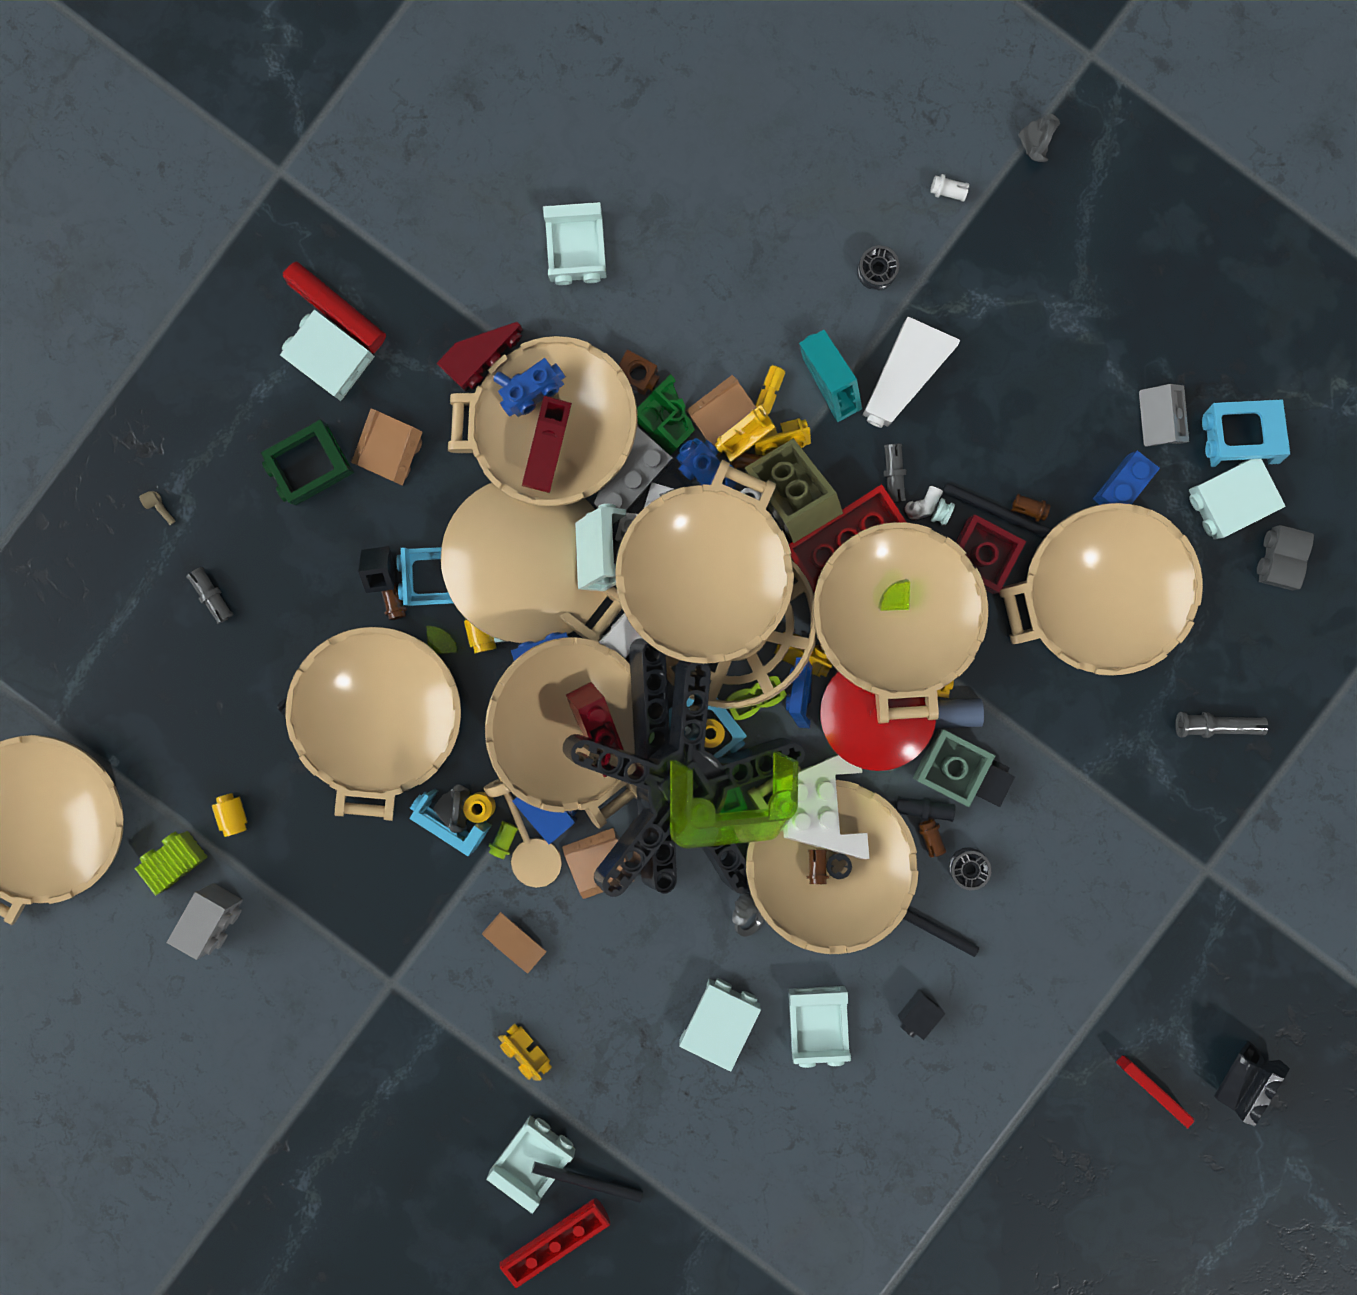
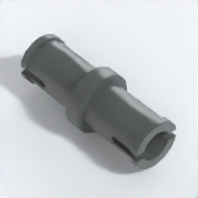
M902 444L884 445L886 471H883L884 477H887V491L893 502L906 501L904 475L907 474L906 469H903Z
M203 567L193 570L186 576L199 594V601L201 604L205 603L217 624L226 621L228 617L230 618L234 615L220 596L221 590L219 587H214L204 572Z

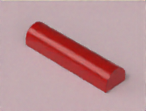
M299 262L292 263L282 273L288 286L370 353L374 354L383 344L386 333Z
M597 1198L592 1199L500 1261V1269L513 1286L518 1288L610 1226V1219L605 1208Z

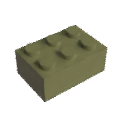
M794 438L745 467L747 474L764 482L769 480L776 483L767 508L793 543L843 514L837 493Z

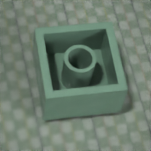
M938 728L913 779L970 807L995 755L944 729Z

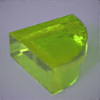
M904 579L890 585L880 598L878 607L880 611L909 610L910 581Z
M427 626L428 646L437 654L458 652L456 642L445 630L439 627Z

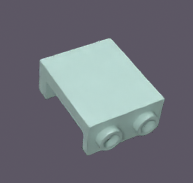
M600 202L543 206L549 264L548 277L550 282H555L556 285L572 284V280L597 283L601 281L600 278H607Z
M313 310L311 314L305 315L299 324L300 329L294 337L291 336L285 341L280 356L341 401L375 356L316 310Z
M1248 459L1238 466L1189 489L1191 494L1189 497L1194 509L1200 512L1204 520L1202 522L1203 528L1214 540L1224 538L1286 507L1262 459Z
M601 504L598 506L599 508L587 513L585 517L575 523L578 589L606 591L616 585L612 524L626 516V509L616 508L614 504Z
M717 978L716 981L709 979L687 1029H684L680 1037L679 1047L731 1072L761 1011L760 1003L757 1002L758 998L751 993L742 991L740 994L732 990V985L722 979Z
M845 986L788 989L791 1047L794 1064L809 1068L816 1066V1063L827 1062L830 1066H841L845 1064L844 1062L851 1061L847 1019L848 992Z
M530 1115L492 1166L486 1180L533 1214L539 1206L542 1196L555 1180L531 1173L534 1161L563 1169L574 1158L575 1148L567 1137L563 1135L557 1136L550 1130V1126L540 1118L535 1119Z

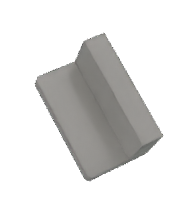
M1167 384L1140 390L1139 398L1144 446L1189 442L1184 386Z

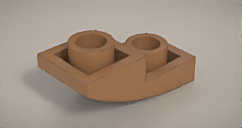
M502 912L496 916L482 933L486 939L526 973H529L546 953L542 946L523 932L520 927Z

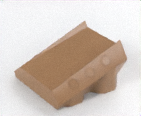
M731 375L688 408L686 412L704 438L715 446L719 436L725 434L757 407L738 380Z
M370 409L351 463L403 486L404 480L408 477L411 470L410 464L413 456L419 452L422 446V431L377 410Z
M614 828L604 829L595 835L574 841L562 847L572 876L583 899L603 892L594 882V872L620 839ZM627 855L624 858V862L629 861ZM620 866L617 867L619 871L622 870Z

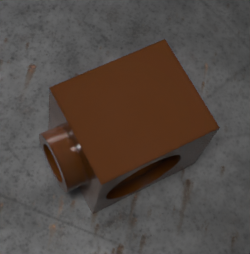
M627 349L619 363V367L628 378L632 389L645 396L648 389L654 390L660 378L657 375L658 367ZM636 368H642L646 371V376L642 380H634L630 376L631 372Z

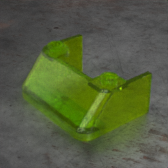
M774 752L773 795L769 800L768 809L715 814L713 804L707 799L693 798V770L677 760L670 761V835L672 840L682 848L688 849L772 840L781 833L797 811L798 761L780 752Z

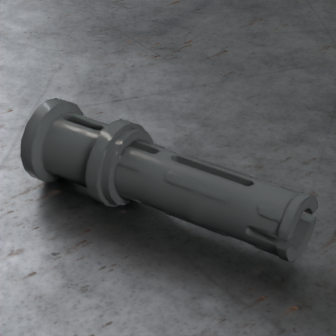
M1179 712L1176 717V732L1179 737L1201 735L1203 738H1209L1214 734L1266 735L1268 732V728L1256 727V725H1268L1265 717H1214L1209 712H1204L1201 715H1187L1186 712Z

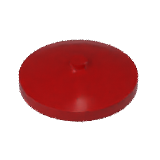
M839 671L836 672L827 684L821 700L820 719L828 743L842 759L862 769L885 771L909 763L925 749L935 729L936 720H928L927 717L889 720L888 723H878L875 694L853 684ZM925 697L888 699L889 708L926 706Z

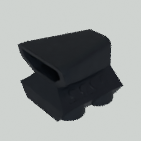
M1247 1041L1214 1097L1234 1110L1243 1122L1256 1126L1290 1068L1281 1060L1264 1061L1260 1051L1251 1042Z

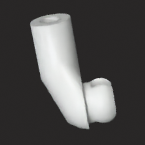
M930 486L923 500L910 501L906 504V515L914 520L931 516L943 491Z

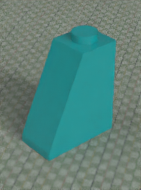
M822 330L816 334H811L800 342L802 358L836 421L839 422L862 410L857 378L826 331Z

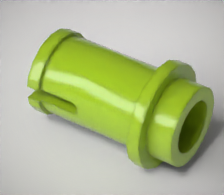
M502 821L493 844H489V853L498 858L505 859V856L510 854L508 850L518 831V827Z

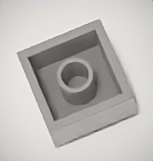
M215 883L196 891L166 943L196 960L206 954L210 955L215 948L219 949L225 942L228 934L224 932L229 924L233 925L242 911L239 909V906L243 899Z

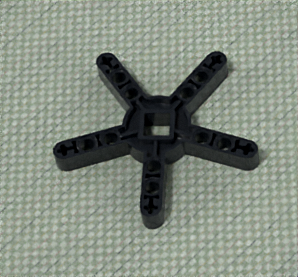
M679 660L677 663L669 745L657 750L649 759L580 734L570 735L563 743V753L578 766L638 786L639 797L644 807L594 872V882L610 897H617L625 892L672 830L679 832L692 831L721 880L736 893L745 894L749 892L746 860L718 815L725 803L727 791L800 766L805 758L803 747L786 738H777L719 758H715L712 754L705 751L711 677L710 668L706 663H691ZM694 694L693 704L687 707V699ZM688 724H692L691 732L688 735H684L685 727ZM584 747L590 754L588 756L582 752L575 753L576 749ZM610 753L611 759L609 763L602 766L603 756ZM765 756L764 763L758 766L761 757ZM636 763L635 772L628 775L629 766ZM739 764L738 772L732 775L733 768ZM687 772H690L698 788L676 802L668 786ZM651 828L650 835L643 839L644 831ZM714 828L713 835L707 838L708 831ZM728 850L727 856L721 860L722 854ZM633 851L632 858L624 862L626 854ZM618 866L622 868L621 871L617 869Z

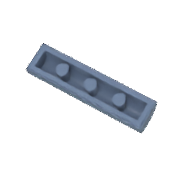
M981 698L938 700L939 717L936 720L935 728L983 726L984 708Z

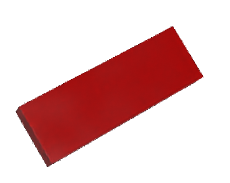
M1122 1055L1116 1061L1128 1075L1185 1127L1189 1128L1193 1124L1194 1118L1125 1055Z

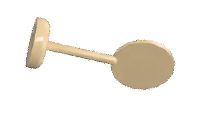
M500 778L486 785L484 791L488 797L505 796L523 839V842L513 852L511 860L512 870L517 879L525 885L535 888L547 886L555 881L562 866L561 855L556 846L552 843L549 845L541 838H529L517 806L512 802L514 799L511 791L503 784Z

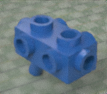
M543 358L524 373L513 376L512 379L499 371L495 374L493 380L503 387L498 392L503 398L500 404L509 417L514 414L520 417L532 412L536 404L541 402L544 396L553 397L556 395L559 388L564 385L562 380L566 376L557 363L551 365L546 358Z
M695 438L693 441L689 440L681 444L678 448L680 454L676 457L681 464L678 469L690 481L694 478L700 485H711L721 463L716 457L719 451L708 440L703 443ZM724 477L722 484L736 490L734 486L737 482Z

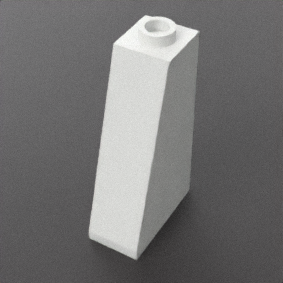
M907 317L863 412V416L868 418L867 422L880 428L883 425L888 427L954 351L960 340Z

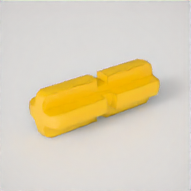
M773 365L769 368L763 383L765 389H761L755 404L756 407L762 405L767 414L771 412L777 396L775 391H779L785 376V370Z

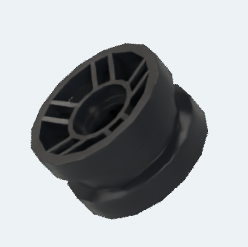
M880 245L866 250L860 259L857 269L858 278L863 286L868 289H877L878 291L890 286L899 271L900 264L897 255L890 248ZM874 263L880 267L884 266L882 272L877 273L873 270Z
M971 847L962 848L953 854L949 862L951 877L963 889L969 891L978 890L984 887L990 880L992 873L991 864L987 857L978 849ZM973 864L976 869L975 873L973 871L966 873V865Z

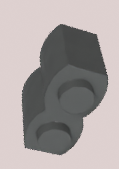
M1282 525L1272 527L1264 538L1266 555L1264 558H1261L1257 566L1259 582L1288 590L1300 589L1305 578L1307 560L1312 550L1314 534Z

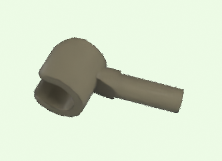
M149 491L139 496L142 505L146 509L155 506L156 510L169 525L176 522L164 508L162 498L158 492Z

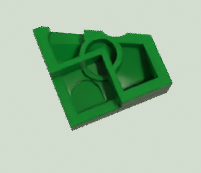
M671 374L637 407V424L669 455L695 431L691 419L685 413L686 406L682 398L679 399L673 385L676 381Z

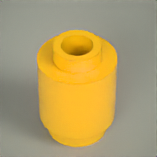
M468 620L464 621L469 645L473 647L475 654L497 648L494 637L482 632Z
M707 718L706 730L713 728L716 731V736L713 739H708L705 736L704 747L714 748L722 743L725 731L723 725L718 720Z
M485 792L473 794L464 803L463 811L466 818L474 823L486 821L495 811V800L488 797ZM474 804L482 806V813H478L475 810Z
M233 793L217 797V803L212 805L219 831H223L224 837L246 831L245 823H247V818L240 796L234 798Z

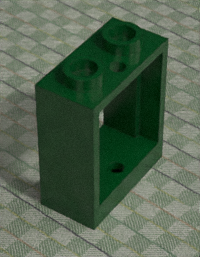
M321 419L261 452L265 460L262 462L263 468L270 477L274 476L279 485L276 487L278 495L284 502L288 501V503L293 505L300 504L354 473L328 424ZM316 435L335 469L293 491L276 457Z

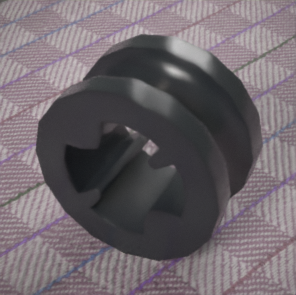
M834 854L827 861V872L835 879H844L851 873L852 863L846 855ZM844 859L848 865L844 866L847 868V871L844 874L841 872L833 873L831 867H834V865H831L833 860L842 861Z

